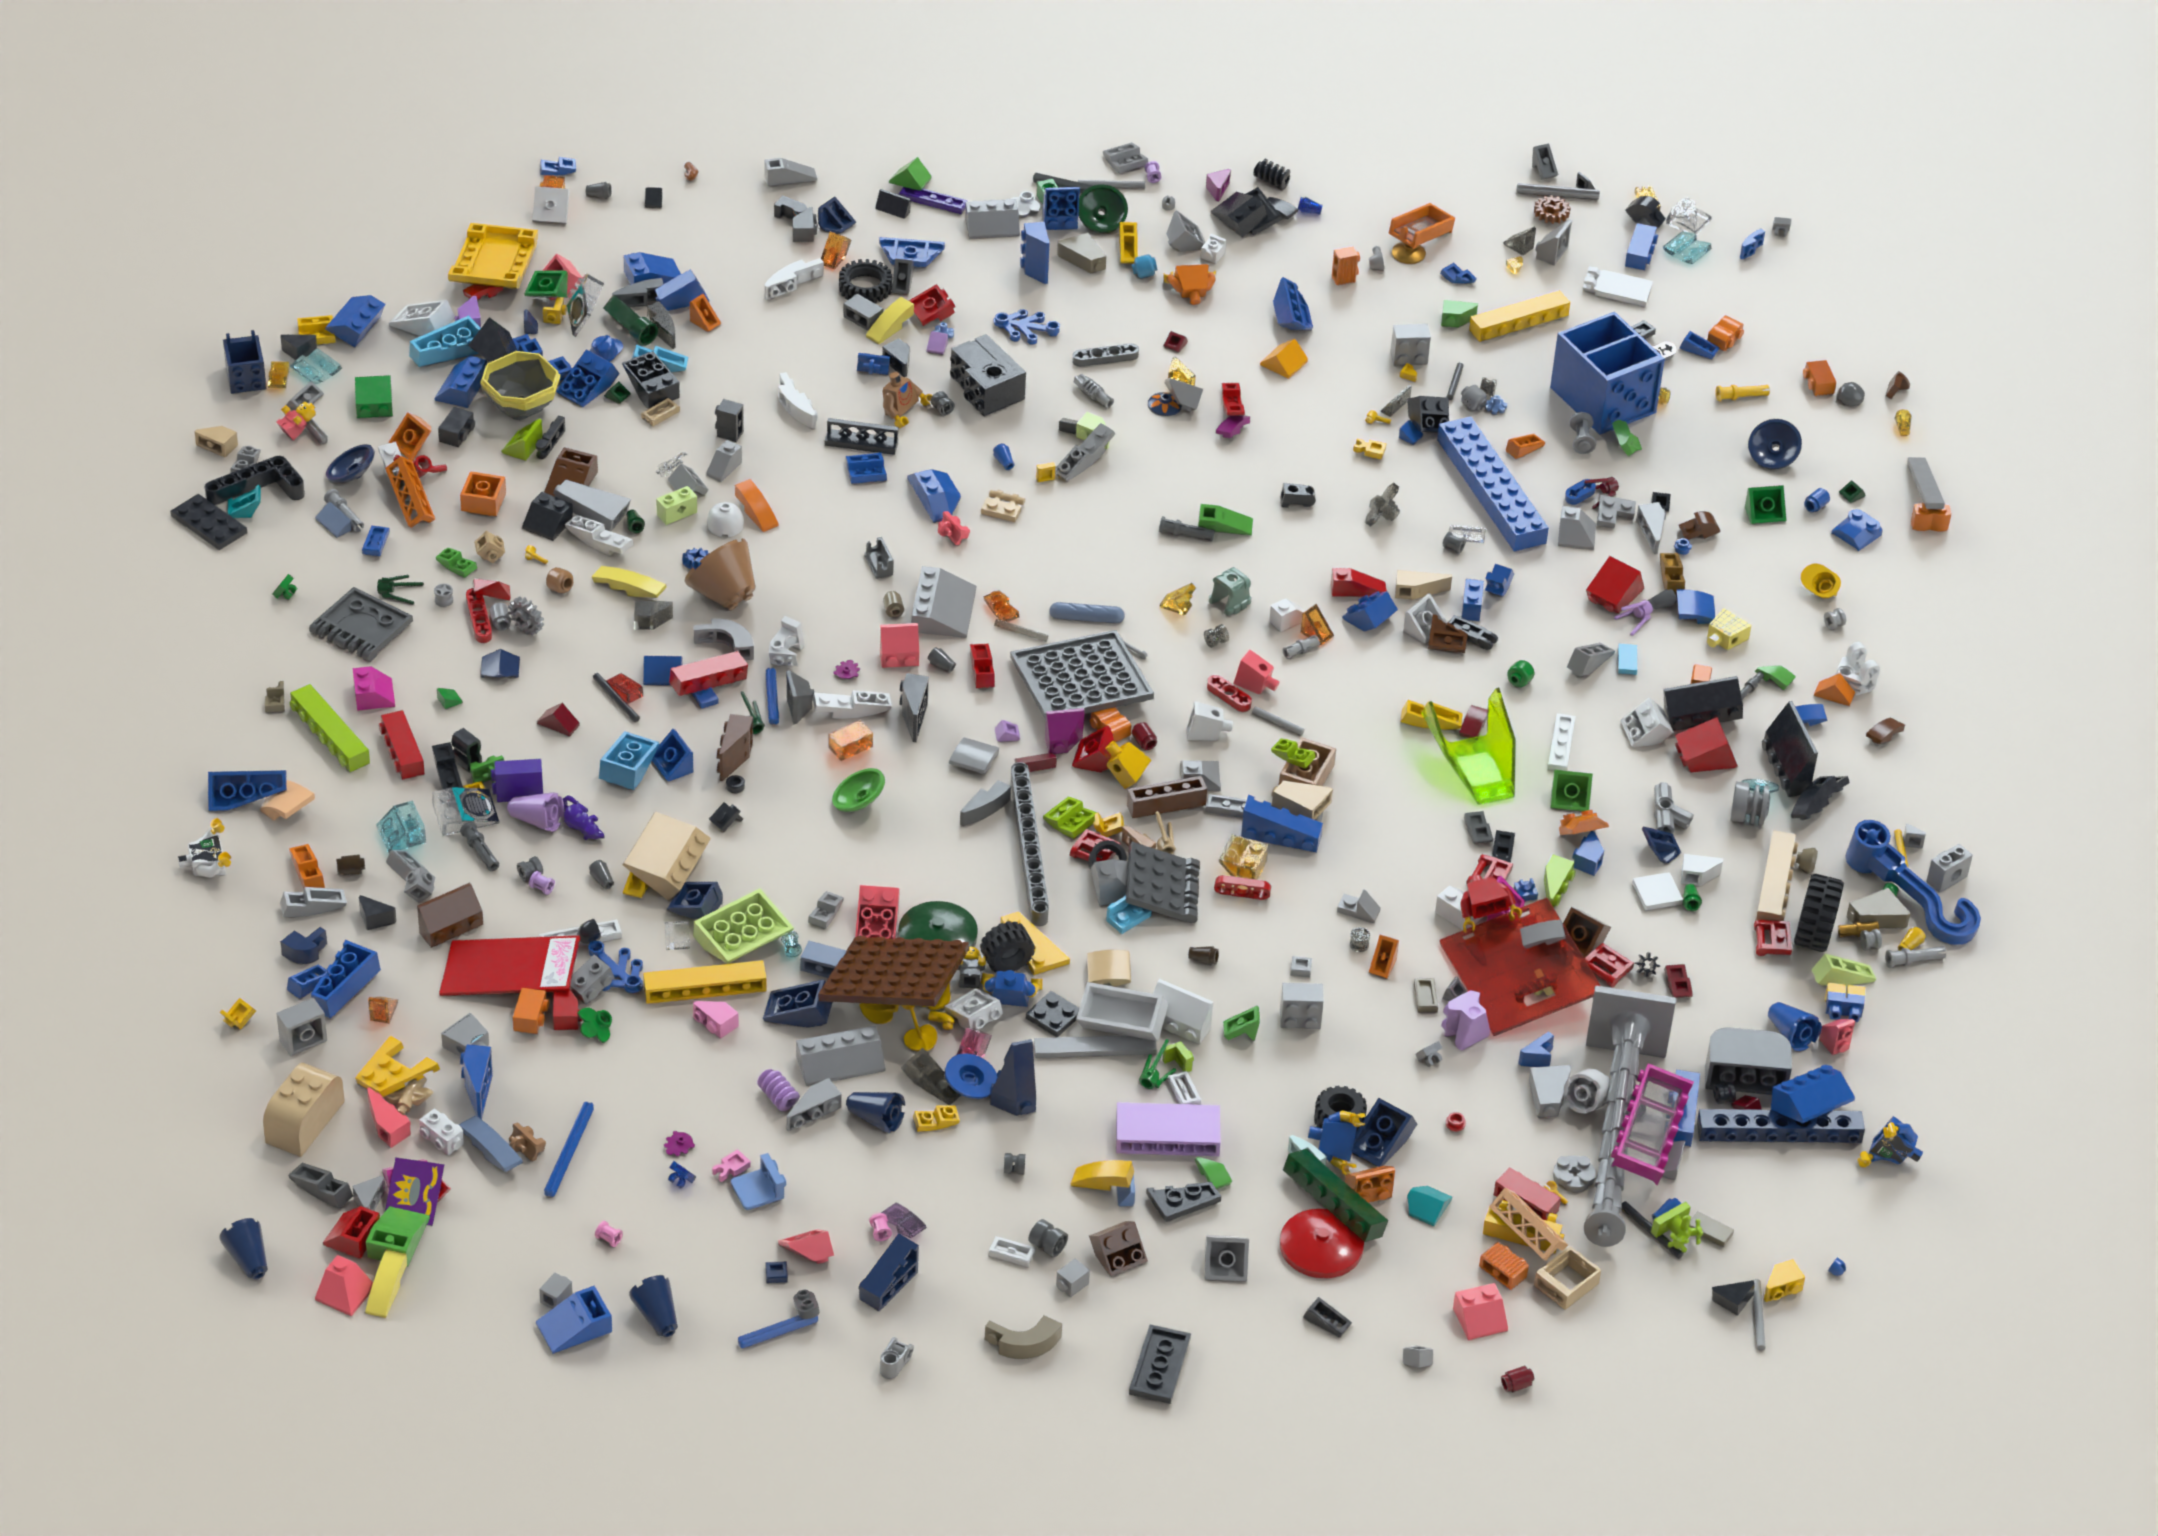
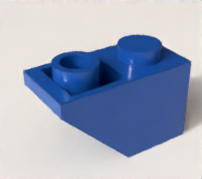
M1590 831L1587 837H1583L1580 848H1576L1572 856L1574 868L1592 876H1595L1601 867L1604 857V849L1594 831Z

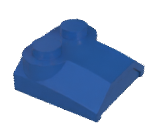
M1853 509L1849 511L1848 517L1831 531V534H1834L1856 548L1857 551H1860L1882 536L1883 530L1879 521L1860 509Z

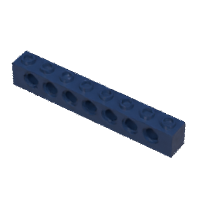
M1699 1109L1697 1118L1699 1141L1862 1143L1865 1132L1862 1111H1830L1804 1123L1773 1110Z

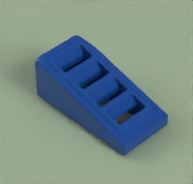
M1692 331L1688 332L1679 347L1684 351L1709 359H1713L1720 349Z
M318 964L288 977L287 990L297 998H303L314 990L321 977H325L327 970Z

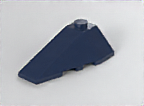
M1032 1039L1013 1042L1004 1058L1002 1070H999L997 1073L998 1078L995 1084L992 1083L990 1087V1105L1018 1116L1036 1112V1083Z

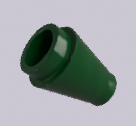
M629 510L626 514L628 530L633 533L642 532L645 527V521L636 510Z

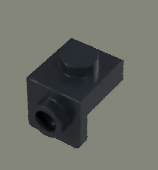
M723 802L709 820L725 832L736 818L740 821L743 818L739 815L741 811L733 804L729 806Z

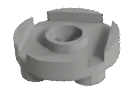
M1561 1156L1554 1166L1553 1178L1558 1186L1560 1183L1566 1191L1583 1192L1594 1183L1595 1169L1590 1163V1159L1586 1156ZM1571 1172H1576L1577 1176H1573Z

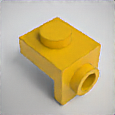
M563 297L556 298L554 308L543 307L544 323L561 324L562 317L567 312V305H564Z
M1099 812L1095 813L1093 825L1096 832L1109 837L1122 832L1124 818L1121 812L1106 818H1102Z
M239 998L227 1013L224 1010H221L219 1013L225 1017L223 1021L231 1028L235 1025L241 1030L256 1010Z

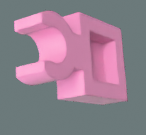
M737 1149L721 1159V1164L715 1165L712 1168V1174L721 1173L719 1174V1181L722 1182L727 1179L729 1174L735 1177L750 1168L751 1161Z

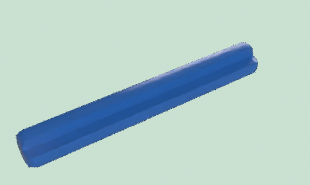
M767 668L768 718L771 725H777L779 723L776 670L774 668Z
M799 1316L792 1317L739 1336L738 1344L742 1349L814 1324L818 1322V1316L811 1319H802Z

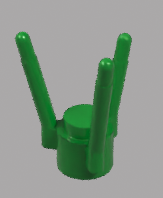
M1168 1039L1163 1043L1150 1068L1152 1055H1148L1143 1072L1139 1078L1140 1084L1147 1089H1153L1154 1086L1159 1088L1168 1079L1169 1075L1176 1072V1068H1173L1159 1079V1072L1155 1069L1169 1043Z

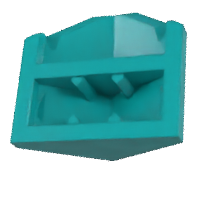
M257 485L256 489L234 500L232 498L229 499L228 514L233 518H251L261 503V487Z
M1430 1186L1413 1187L1407 1195L1409 1216L1435 1226L1453 1197Z

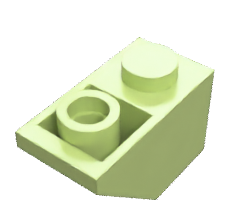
M1086 412L1077 423L1076 437L1085 440L1100 422L1106 425L1103 418ZM1109 442L1104 447L1105 449L1109 448Z

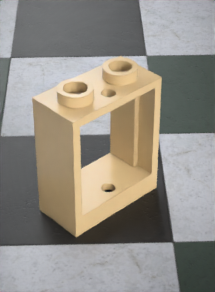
M1569 1246L1536 1272L1534 1286L1566 1310L1599 1284L1601 1269L1586 1259L1580 1252ZM1567 1266H1570L1585 1278L1572 1290L1554 1278L1557 1273Z

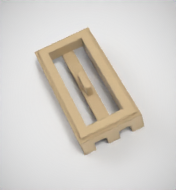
M667 398L641 413V418L643 420L646 419L647 423L651 422V426H655L680 412V406Z

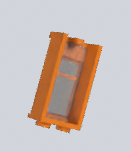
M1428 203L1393 218L1388 234L1415 249L1420 244L1448 232L1452 233L1455 217Z

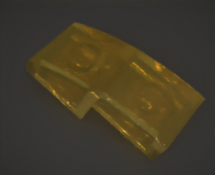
M271 361L268 388L287 387L290 369L289 362Z

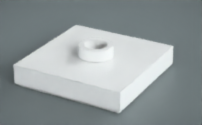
M535 186L532 220L567 224L570 189Z

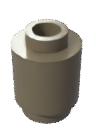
M896 591L887 592L883 598L886 614L893 618L901 616L904 612V606L900 594Z

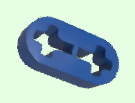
M1584 479L1569 487L1565 492V501L1568 504L1576 505L1593 496L1596 490V483L1586 484L1584 481L1590 479Z

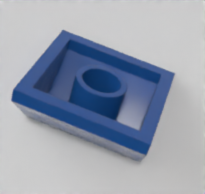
M644 656L643 685H670V670L673 667L683 665V657Z
M672 728L659 744L652 759L667 781H672L694 772L693 752L678 732Z

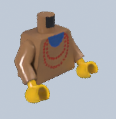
M893 372L889 375L890 382L882 390L883 408L885 415L895 419V426L902 428L909 423L907 417L902 415L919 401L918 397H920L921 404L927 406L930 405L928 401H931L933 395H924L923 391L909 378L900 377L898 372Z

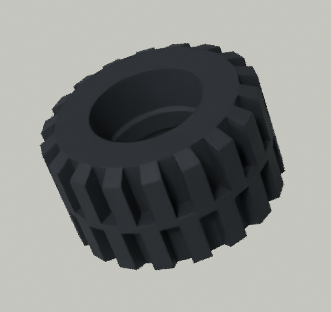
M1008 921L1004 924L1000 923L996 927L994 926L985 934L986 936L982 938V943L980 944L983 956L986 957L990 969L994 970L995 973L1008 970L1018 971L1021 967L1027 965V962L1032 959L1035 953V945L1027 930L1021 923L1018 924L1015 921L1012 923Z
M1348 1086L1328 1087L1327 1091L1323 1090L1316 1100L1314 1114L1316 1127L1322 1128L1324 1119L1340 1111L1355 1114L1364 1113L1365 1117L1359 1118L1362 1123L1366 1118V1099L1362 1098V1094L1360 1092L1357 1093L1356 1089H1349Z

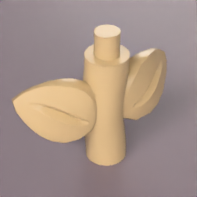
M424 1076V1078L418 1081L415 1079L410 1080L406 1087L383 1098L397 1105V1111L405 1115V1113L410 1112L413 1105L418 1106L433 1094V1091L430 1088H423L427 1081Z

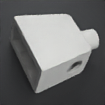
M1194 701L1186 727L1187 740L1216 741L1219 739L1221 731H1232L1233 721L1224 719L1222 708Z

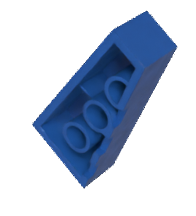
M1248 794L1243 810L1241 838L1317 853L1322 837L1323 823L1301 814L1298 816L1293 815L1288 809L1283 807L1281 810L1272 807L1271 803L1267 801L1259 802L1254 800V796Z
M345 940L342 950L338 951L335 955V961L326 969L325 977H321L312 991L311 998L316 1000L325 1013V1017L331 1019L381 970L377 952Z

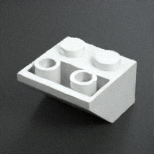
M1650 698L1646 699L1620 720L1632 747L1660 744L1674 733L1663 708Z

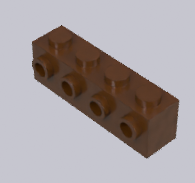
M1202 776L1130 788L1127 794V807L1133 819L1155 815L1157 811L1161 814L1206 806L1207 787Z

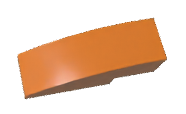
M751 479L735 485V496L744 505V512L762 532L779 526L770 505Z
M309 844L289 848L303 889L305 887L325 888L323 874L318 867V861Z

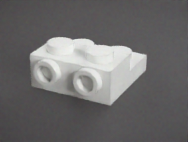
M974 989L944 1006L947 1014L958 1019L959 1026L971 1032L982 1029L986 1023L999 1019L1003 1014L1000 1000L978 989Z

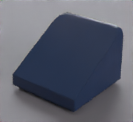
M525 309L524 333L538 334L537 320Z

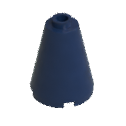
M853 1092L847 1097L846 1106L849 1112L886 1133H891L890 1131L895 1132L904 1118L905 1112L901 1111L902 1105L905 1106V1099L900 1093Z
M245 1218L231 1223L232 1228L229 1230L224 1228L219 1235L222 1245L248 1278H262L267 1272L268 1267L260 1222L258 1220L255 1222L254 1218Z
M664 1275L651 1276L642 1280L643 1284L638 1288L636 1285L633 1286L629 1291V1297L656 1333L664 1337L673 1335L678 1328L669 1278L665 1279Z

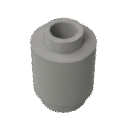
M504 603L492 605L489 612L493 626L500 631L508 629L511 617L508 614L507 605Z

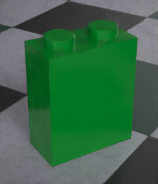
M391 375L355 377L357 418L393 416Z

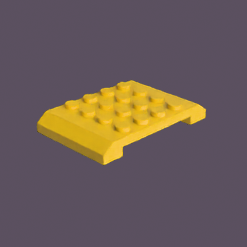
M470 223L467 229V238L457 261L449 270L448 280L450 282L519 289L537 246L538 230Z

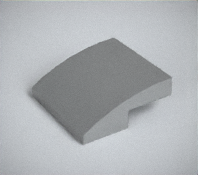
M1132 142L1103 151V155L1108 163L1118 173L1143 167L1148 163V158L1140 154V147Z
M964 737L955 748L949 764L985 774L991 768L992 760L999 754V747Z

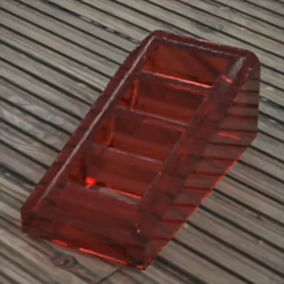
M622 673L606 680L627 704L643 697V687Z

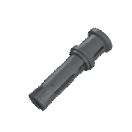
M1162 516L1159 525V532L1161 533L1165 531L1173 533L1175 536L1182 534L1210 541L1214 539L1215 530L1184 524L1178 519L1174 521L1165 519Z
M474 822L465 823L461 827L460 833L467 838L468 845L477 851L489 871L497 870L500 863L485 844L484 835L478 832L477 825Z

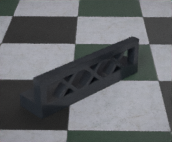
M828 418L825 446L895 455L898 446L899 427ZM832 425H838L841 429L834 430ZM854 427L859 431L857 433L852 432L849 428ZM867 430H874L876 434L871 435ZM884 433H894V437H887Z

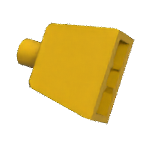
M1112 741L1105 748L1112 755L1107 762V767L1124 789L1135 784L1151 762L1147 755L1130 742L1119 747Z

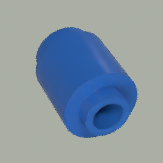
M1823 488L1816 489L1806 497L1804 502L1805 508L1809 512L1819 511L1830 502L1828 491Z

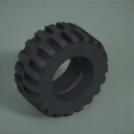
M1816 873L1811 875L1794 938V943L1797 946L1819 952L1827 951L1844 887L1842 880Z

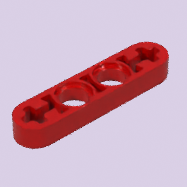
M474 588L466 591V603L475 639L479 643H487L492 639V629L483 595L474 594ZM481 608L479 611H474L473 609ZM478 620H484L485 622H484V623H477L476 621H478Z

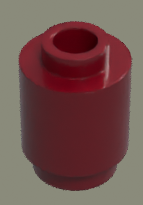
M1146 722L1134 725L1131 734L1140 747L1145 750L1153 749L1157 745V736Z
M1525 1365L1507 1371L1505 1375L1501 1376L1504 1390L1506 1392L1511 1391L1512 1393L1532 1386V1381L1535 1380L1533 1371Z

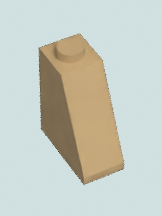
M1283 781L1272 791V806L1280 810L1283 807L1288 809L1293 815L1298 816L1301 814L1316 820L1331 804L1333 789L1325 786Z

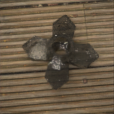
M1394 482L1386 488L1382 496L1377 495L1371 499L1369 504L1371 511L1365 519V523L1370 527L1378 521L1380 516H1383L1386 520L1393 521L1399 515L1400 509L1395 504V501H1393V498L1398 493L1399 486Z

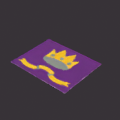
M395 1157L385 1211L389 1207L430 1215L427 1225L433 1226L445 1164Z

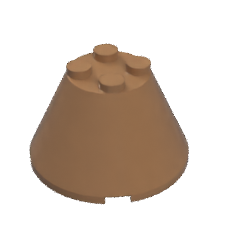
M744 538L741 539V542H738L737 539L732 540L701 559L700 562L702 564L696 570L692 568L684 579L686 585L728 608L729 611L735 609L741 601L744 600L746 602L754 596L752 592L755 590L756 585L748 542Z

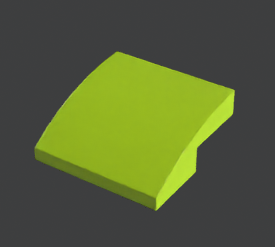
M1068 796L1043 815V819L1062 834L1074 839L1093 824L1095 813L1097 812L1084 808L1082 801Z

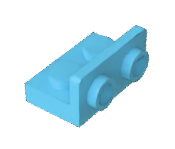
M1125 895L1107 907L1106 921L1123 934L1151 917L1152 911L1126 903Z

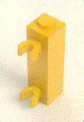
M1503 1200L1497 1208L1501 1212L1508 1211V1201ZM1489 1207L1484 1220L1482 1234L1530 1247ZM1520 1213L1513 1214V1223L1515 1225L1522 1224V1215ZM1549 1213L1547 1221H1544L1564 1240L1565 1234H1561L1563 1225L1556 1223L1558 1215ZM1527 1227L1528 1238L1535 1237L1534 1227ZM1548 1240L1540 1241V1250L1546 1251L1551 1246Z

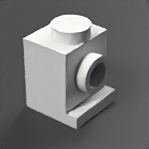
M1211 234L1209 240L1201 247V258L1216 264L1225 254L1226 239Z

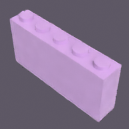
M1117 1102L1116 1153L1220 1156V1105Z

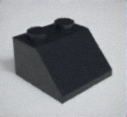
M541 492L531 502L522 529L554 541L566 528L565 524L573 518V506L569 502Z

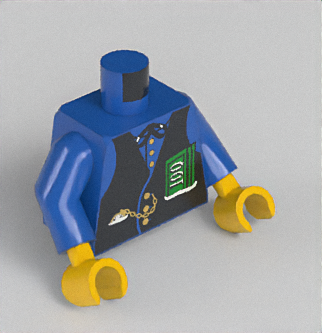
M1893 1116L1873 1138L1869 1153L1866 1151L1860 1153L1861 1158L1857 1159L1859 1166L1867 1167L1871 1162L1879 1160L1901 1164L1907 1157L1918 1162L1923 1154V1151L1915 1147L1918 1135L1910 1124L1902 1123Z

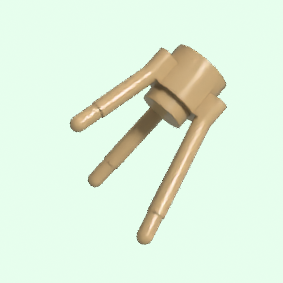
M1157 811L1156 817L1162 837L1158 839L1156 849L1173 854L1176 847L1174 845L1172 824L1168 822V838L1160 814Z

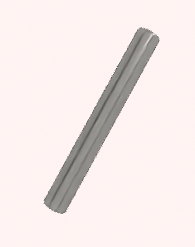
M1518 183L1516 189L1517 193L1586 199H1599L1600 191L1595 189Z

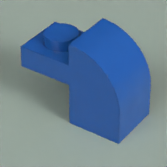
M528 334L513 338L518 351L538 353L543 357V350L536 338L530 340Z
M1495 564L1492 573L1487 572L1485 577L1487 581L1485 591L1504 596L1512 582L1513 570Z

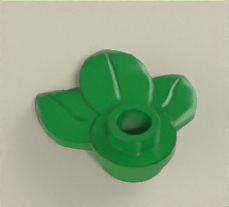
M590 1007L578 1011L577 1014L584 1021L580 1028L583 1036L587 1038L597 1036L602 1043L610 1038L609 1027L611 1026L612 1016L608 1011L601 1010L596 1012Z

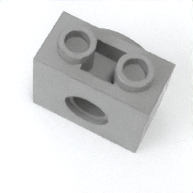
M1960 844L1941 852L1931 859L1927 882L1937 891L1942 892L1968 877L1973 855Z

